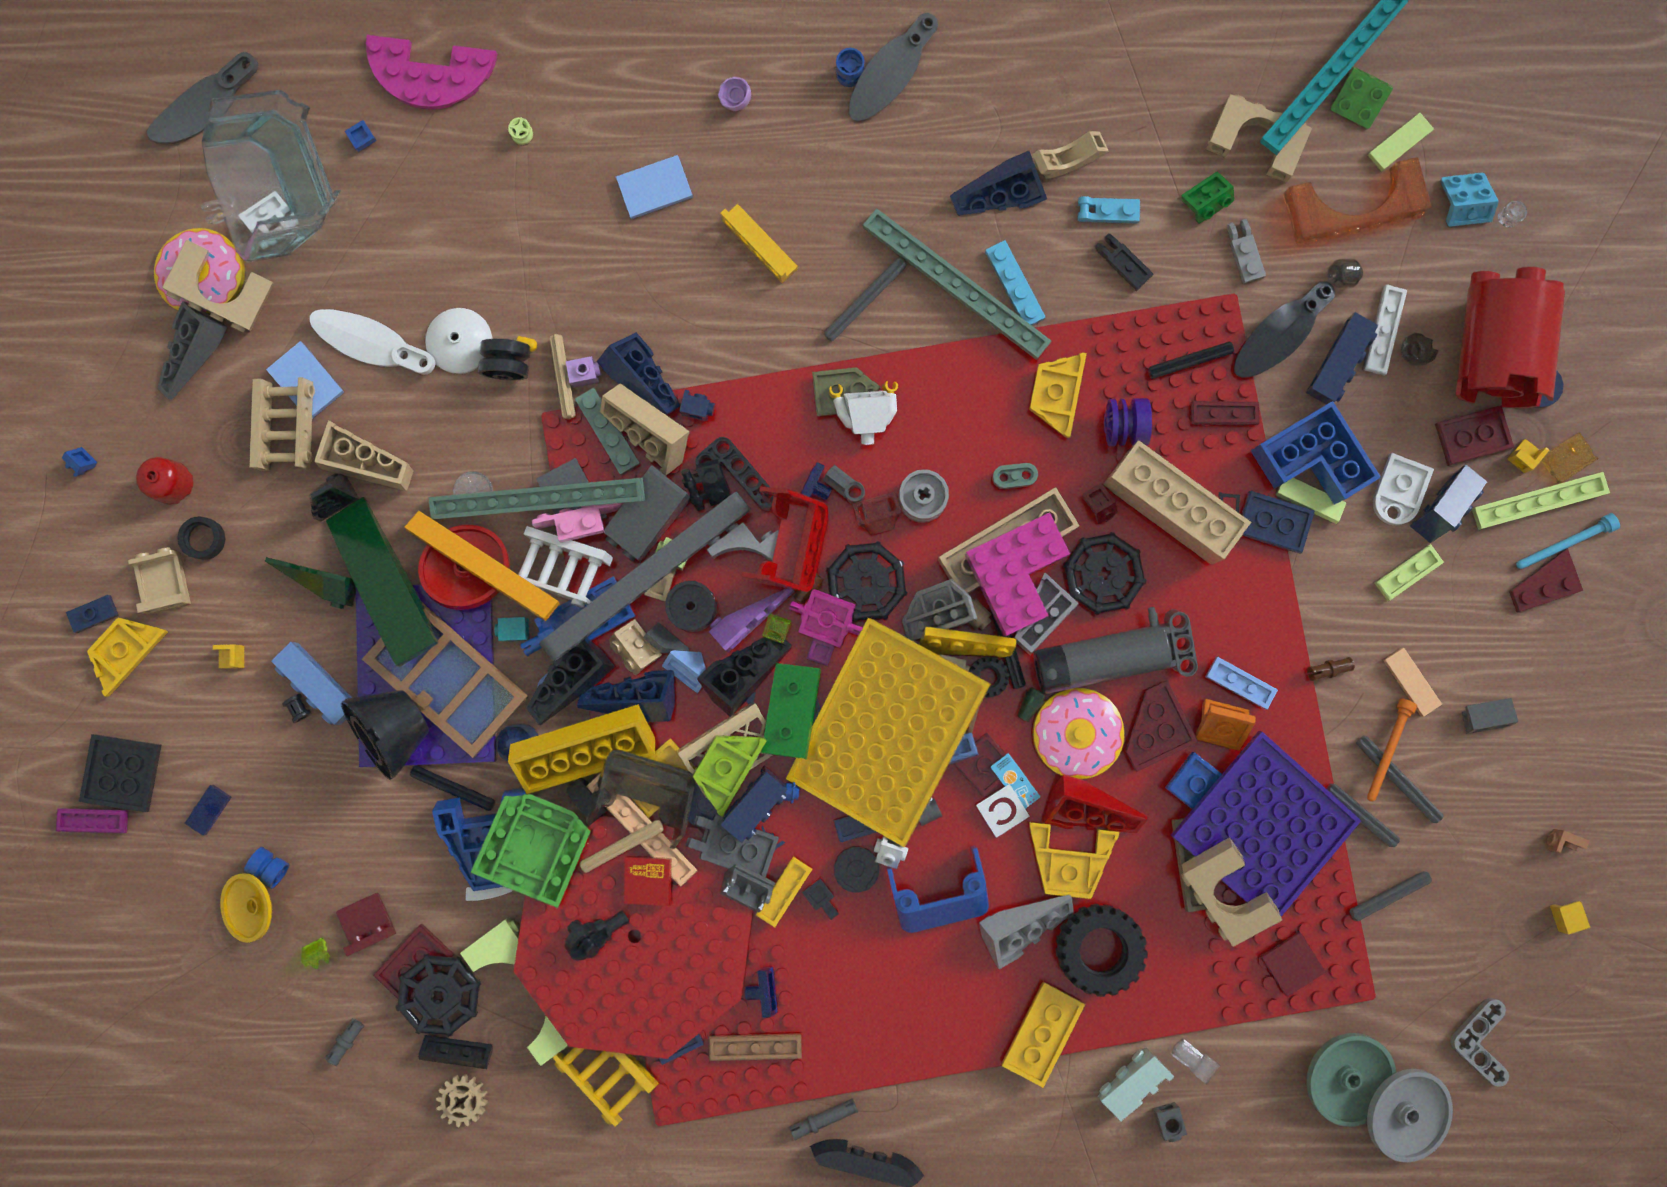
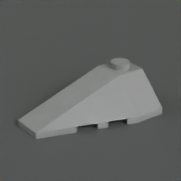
M1065 895L1000 911L979 922L982 938L997 968L1001 969L1020 958L1024 954L1022 950L1031 942L1034 944L1041 940L1039 937L1047 929L1053 930L1073 913L1072 897Z

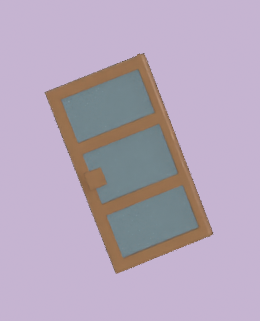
M422 603L425 608L423 610L432 625L430 628L438 641L437 645L403 666L397 667L382 638H380L362 660L397 691H405L420 712L472 758H475L522 703L526 701L528 695Z

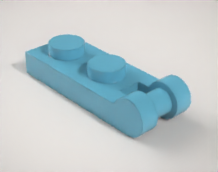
M1087 196L1078 198V206H1080L1078 221L1139 223L1140 199L1091 198ZM1089 207H1095L1094 213L1089 212Z

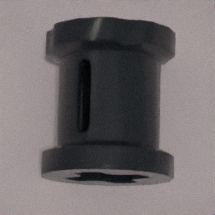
M296 694L282 703L293 717V723L302 721L312 714L302 702L301 694Z

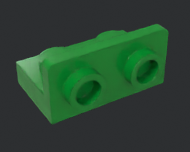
M1217 171L1182 194V202L1195 213L1196 222L1200 224L1210 219L1221 209L1228 207L1234 201V186Z

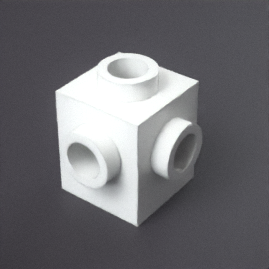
M885 836L882 839L878 838L874 848V852H877L875 862L897 869L900 860L905 861L908 848L902 847Z

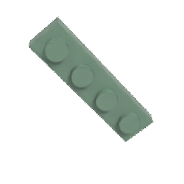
M595 388L575 398L620 475L622 476L639 466L638 459L622 433L600 413L602 400Z

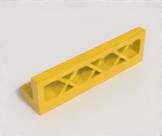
M738 204L729 212L724 209L720 213L722 222L781 283L798 269V266Z

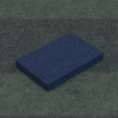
M1249 491L1242 516L1249 520L1251 524L1242 536L1302 554L1315 511Z

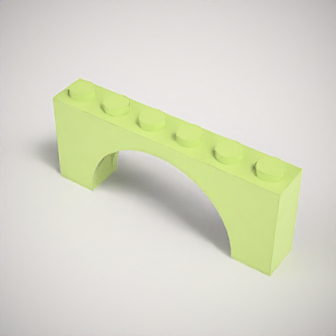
M507 918L460 954L473 972L493 963L515 965L520 925L514 919ZM545 1017L544 1025L539 1035L527 1048L541 1066L568 1045L549 1019Z

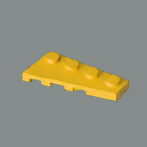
M925 627L919 645L940 655L1007 657L1012 655L1016 647V638Z

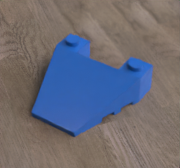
M523 788L505 790L500 801L502 803L504 796L528 794H526ZM460 798L437 801L432 810L437 834L440 838H443L450 855L456 859L460 871L472 890L480 891L504 887L471 873L496 814L464 818Z

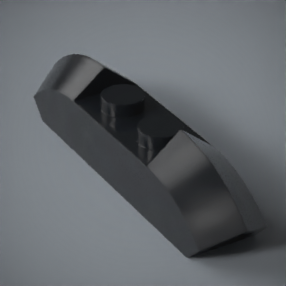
M843 1139L824 1140L810 1146L817 1163L820 1166L902 1187H912L924 1177V1174L916 1164L895 1152L892 1153L891 1158H888L887 1154L874 1151V1154L865 1152V1149L860 1146L853 1145L849 1148L847 1147L848 1140Z

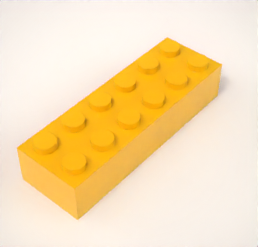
M635 705L510 744L508 763L526 794H530L654 756L655 737L639 705Z

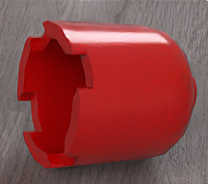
M155 457L144 461L140 465L136 474V484L147 497L172 505L180 503L186 495H190L193 488V476L182 463L163 457Z

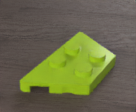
M715 735L693 773V778L702 788L704 794L711 801L720 816L724 815L767 741L765 738Z

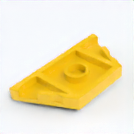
M1080 353L1069 358H1061L1054 362L1042 363L1037 367L1029 410L1066 438L1071 436L1087 353Z
M117 618L87 650L90 661L94 664L95 675L102 684V694L105 697H109L162 640L168 631L135 621Z

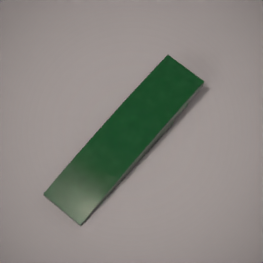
M360 498L328 518L326 522L345 565L395 665L401 667L437 645L438 641L430 628L432 625L423 610L425 608L366 498Z

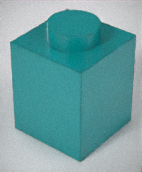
M498 618V624H495L494 627L495 637H498V641L501 642L530 640L529 618Z

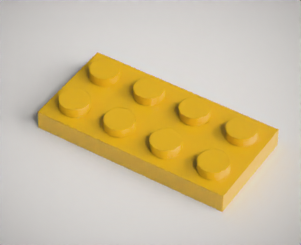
M1042 982L1001 1065L1044 1088L1085 1004L1059 989Z

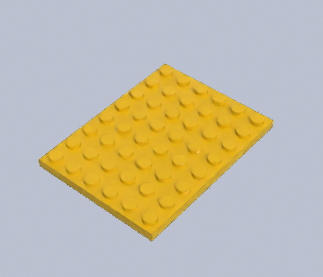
M868 618L812 726L807 760L796 758L786 779L792 783L795 782L802 789L905 847L991 684L881 623Z

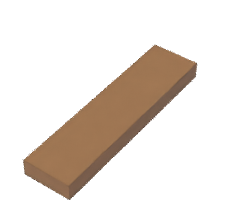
M801 1034L709 1036V1061L802 1059Z

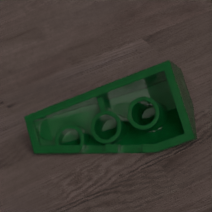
M266 557V563L323 600L331 601L330 606L344 609L345 605L353 606L356 595V586L353 579Z

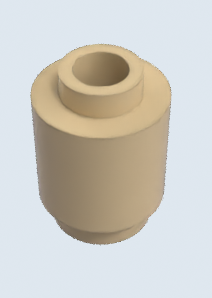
M971 597L977 619L969 622V624L975 630L978 627L983 630L992 621L988 618L991 613L977 599L974 600Z

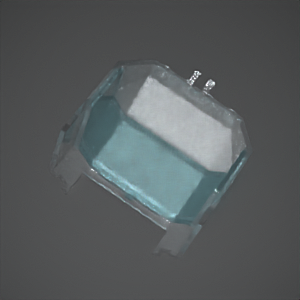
M281 90L211 99L202 137L206 172L217 200L205 202L201 205V208L205 212L215 211L220 208L221 213L208 215L206 221L208 224H217L225 220L235 250L246 263L291 255L294 250L322 228L341 191L335 190L332 192L307 126L306 118L310 107L302 102L299 104L290 99L289 95ZM276 191L287 204L290 211L284 214L285 217L257 221L255 229L251 233L238 215Z

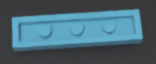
M1006 240L986 249L985 253L1018 316L1031 326L1044 320L1046 316Z

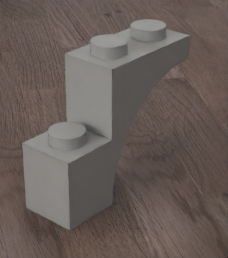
M743 522L740 525L735 523L726 530L727 535L723 538L718 536L708 544L710 547L707 551L713 559L729 551L746 550L758 553L772 562L779 531L777 530L774 533L769 531L761 537L762 542L759 543Z

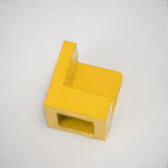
M1524 439L1507 460L1523 473L1535 469L1549 452V449L1545 447L1539 450L1527 439Z
M235 644L213 645V650H219L220 669L244 668V646Z
M1576 901L1563 906L1556 904L1550 906L1559 932L1569 935L1590 928L1582 902Z

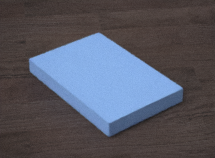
M678 155L616 176L631 219L693 198Z
M301 341L266 369L280 387L298 386V377H303L313 382L315 394L313 396L312 419L344 393L342 388ZM297 395L289 396L297 406Z

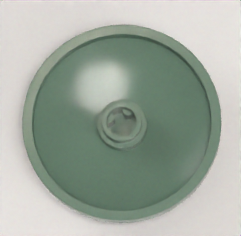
M1346 1033L1336 1036L1321 1046L1311 1060L1307 1072V1091L1310 1101L1322 1116L1334 1124L1348 1127L1366 1124L1369 1105L1374 1093L1387 1078L1397 1073L1396 1066L1389 1051L1370 1036L1360 1033Z

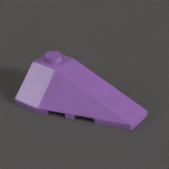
M786 588L729 614L723 619L719 617L710 625L712 629L709 633L729 653L795 591Z

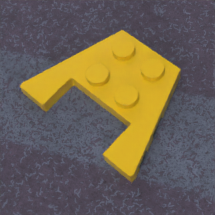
M1029 822L1044 893L1091 899L1103 873L1104 866L1111 855L1115 841L1118 839L1119 832L1097 829L1095 853L1049 848L1050 824Z

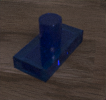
M818 462L814 464L800 494L808 497L814 494L824 500L828 499L832 488L818 482L825 467Z
M210 785L185 821V824L201 835H207L232 797L215 785Z
M764 967L757 971L759 986L745 987L746 1000H760L762 1018H768L777 1014L778 1010L773 967Z

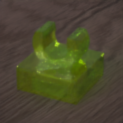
M770 613L762 636L784 643L791 620Z
M323 937L302 948L301 962L305 967L311 965L314 969H318V961L321 959L326 964L329 963L327 942Z

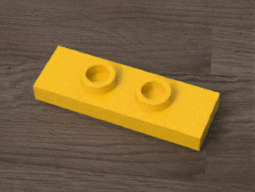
M793 856L774 885L769 904L764 903L762 911L757 912L756 916L775 928L812 871V868Z

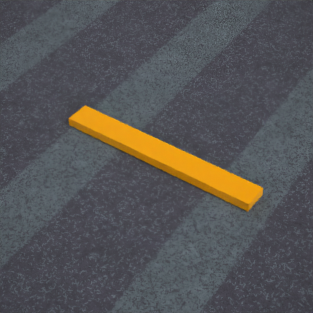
M418 511L404 527L406 531L545 622L559 606L558 600L422 512Z

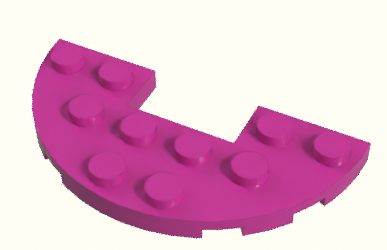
M373 35L366 36L368 62L381 86L400 102L421 109L452 107V104L461 100L466 101L479 91L478 88L484 81L489 79L498 55L494 50L453 45L450 66L410 62L412 46L410 40Z

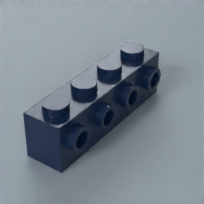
M1356 312L1349 316L1306 393L1326 405L1332 401L1339 402L1345 393L1343 387L1346 382L1350 383L1356 374V371H1354L1356 364H1360L1367 354L1364 350L1377 337L1375 331L1379 325Z

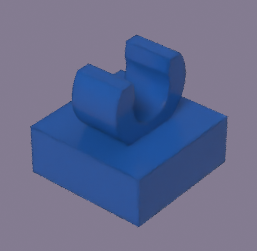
M82 447L67 451L62 456V459L66 462L65 467L67 469L72 468L75 471V477L83 475L87 470L94 469L97 461Z

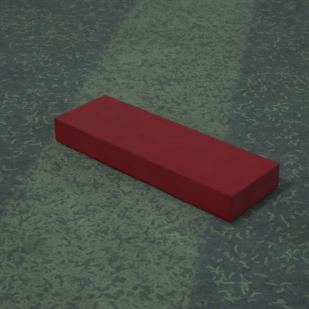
M1192 401L1191 425H1259V402Z

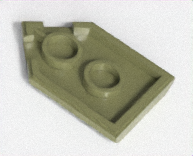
M857 367L812 372L817 416L837 414L833 402L834 398L829 395L830 386L832 387V392L836 394L840 392L838 389V384L843 387L841 397H844L846 393L879 391L881 386L873 382Z

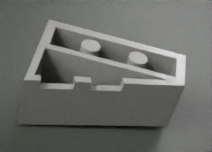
M1044 573L1037 592L1049 616L1018 630L1015 636L1016 643L1029 655L1045 641L1078 605V602L1046 573Z

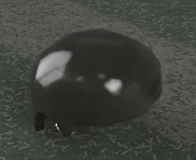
M1413 333L1405 337L1401 346V354L1408 364L1418 367L1435 360L1438 350L1433 348V340L1421 333Z

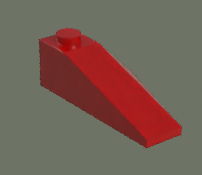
M1063 774L1053 787L1044 823L1064 829H1073V826H1085L1086 830L1093 831L1095 827L1107 828L1109 831L1138 833L1148 818L1141 812L1086 781Z

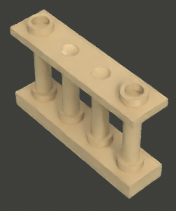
M298 377V386L272 387L273 383L263 379H253L249 467L260 471H269L271 462H295V467L310 470V463L313 459L311 452L312 405L315 394L313 382L303 377ZM297 395V408L272 409L273 396ZM297 417L296 431H271L272 418ZM272 440H296L295 453H270V442Z

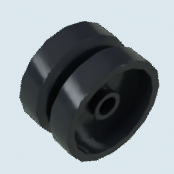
M496 338L485 339L480 342L479 353L485 357L479 361L478 373L492 379L511 381L528 378L529 366L523 362L530 357V346L528 344L515 340Z
M684 581L675 585L669 591L665 600V611L669 620L679 629L687 632H699L706 629L714 621L717 614V601L714 594L704 584L697 581ZM689 602L695 604V608L693 610L687 609L689 608V606L687 605Z

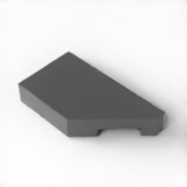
M659 622L643 637L661 653H669L672 650H690Z

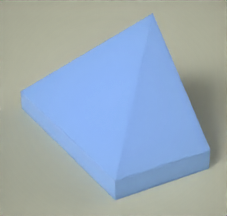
M672 650L662 667L666 670H673L675 677L698 693L702 686L697 678L706 670L702 653Z

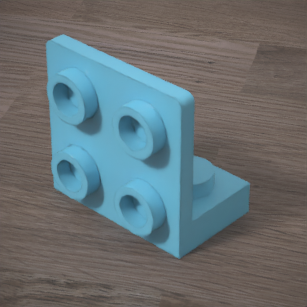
M1485 173L1454 175L1441 178L1440 182L1451 203L1446 218L1448 227L1492 222L1499 200Z

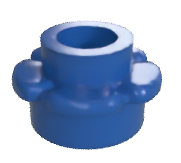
M795 782L786 783L787 791L785 793L787 796L784 801H790V804H793V800H798L799 786H795Z

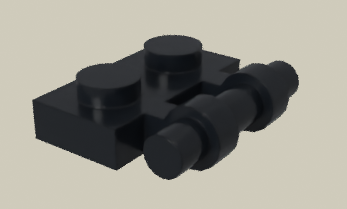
M718 459L697 464V473L691 474L690 469L681 471L683 476L682 482L684 487L688 488L690 502L697 511L704 509L703 500L708 499L710 505L714 506L720 504L731 495ZM702 483L704 490L698 491L696 484Z

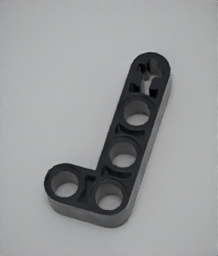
M719 437L697 455L696 465L700 464L705 458L711 460L718 459L720 466H725L762 510H772L774 496L770 498V504L767 502L762 503L763 498L759 493L760 486H770L731 440L726 437ZM721 444H727L730 448L727 453L721 454L717 451L718 447ZM735 461H742L744 463V467L740 471L732 469V464ZM751 477L757 478L759 481L758 485L754 488L746 485L747 480Z

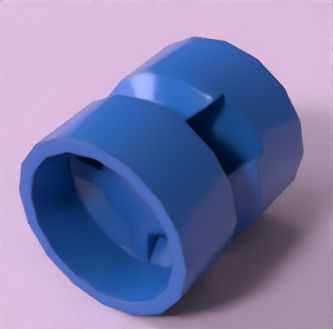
M845 48L837 55L836 77L839 83L845 87L856 86L864 70L865 61L859 50Z
M260 847L249 858L244 867V872L256 878L260 877V881L264 885L273 889L285 876L289 863L281 858L276 857L273 859L272 852L264 847Z

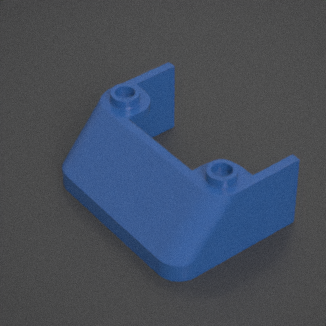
M970 846L976 872L968 874L963 880L965 895L929 904L919 905L918 897L912 890L897 891L892 868L886 867L899 923L904 931L909 933L918 932L986 914L989 909L988 893L976 846Z

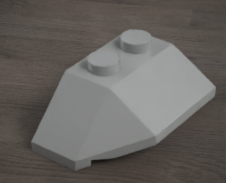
M953 579L918 591L909 606L907 614L904 615L902 623L908 639L914 641L921 639L925 627L949 630L975 621L977 616L971 597Z

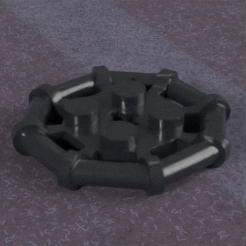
M1114 532L1090 538L1082 537L1079 539L1078 545L1066 563H1063L1069 595L1093 611L1094 615L1120 609H1129L1130 604L1147 581L1144 578L1140 558L1141 551L1116 536ZM1106 544L1105 551L1093 552L1091 546ZM1115 545L1128 555L1121 558L1119 554L1112 551L1113 546ZM1085 551L1088 555L1087 560L1082 566L1077 565V561ZM1132 560L1135 576H1128L1126 562ZM1103 567L1107 571H1110V575L1107 576V580H1104L1102 576L1099 577L1098 573L1102 571ZM1074 571L1081 573L1083 585L1077 587ZM1126 582L1133 583L1124 597L1120 592L1121 589L1125 586ZM1087 589L1097 596L1095 602L1081 592ZM1115 595L1118 600L1102 604L1103 597Z
M879 541L868 544H847L831 566L826 568L829 595L839 599L848 596L857 603L852 615V622L857 623V621H865L868 618L886 620L902 598L907 596L908 592L905 586L903 566L905 563L883 547ZM872 552L871 559L857 560L856 554ZM878 554L888 561L891 566L886 569L877 562ZM850 557L853 562L845 573L840 571L841 566ZM895 571L896 587H890L888 573ZM837 577L844 578L845 591L838 593ZM862 577H871L873 585L863 588L861 586L863 582L860 579ZM887 592L893 593L892 598L883 607L880 602ZM876 604L877 610L861 612L862 605Z
M425 954L423 959L405 973L400 974L398 1003L395 1007L416 1030L415 1033L441 1034L450 1037L472 1017L477 1016L478 994L481 981L461 961V957L457 956V958ZM433 965L449 966L450 970L448 973L445 971L435 972ZM426 968L428 975L419 982L415 980L414 977ZM456 970L467 983L461 985L453 976ZM410 986L415 988L414 1000L407 1001ZM434 991H442L444 999L442 1001L440 999L434 1000ZM469 991L468 1005L461 1003L462 992ZM416 1007V1009L422 1014L423 1018L421 1019V1021L413 1013L411 1008ZM457 1010L463 1013L452 1023L450 1022L449 1017ZM435 1018L442 1020L443 1025L426 1023L428 1019L432 1020Z

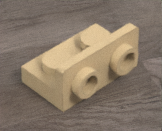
M635 619L613 633L609 641L612 650L617 654L619 653L624 660L625 667L630 672H633L634 675H637L642 669L660 658L662 654L643 638L646 633Z

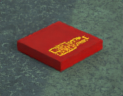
M626 856L624 866V904L671 905L672 858Z

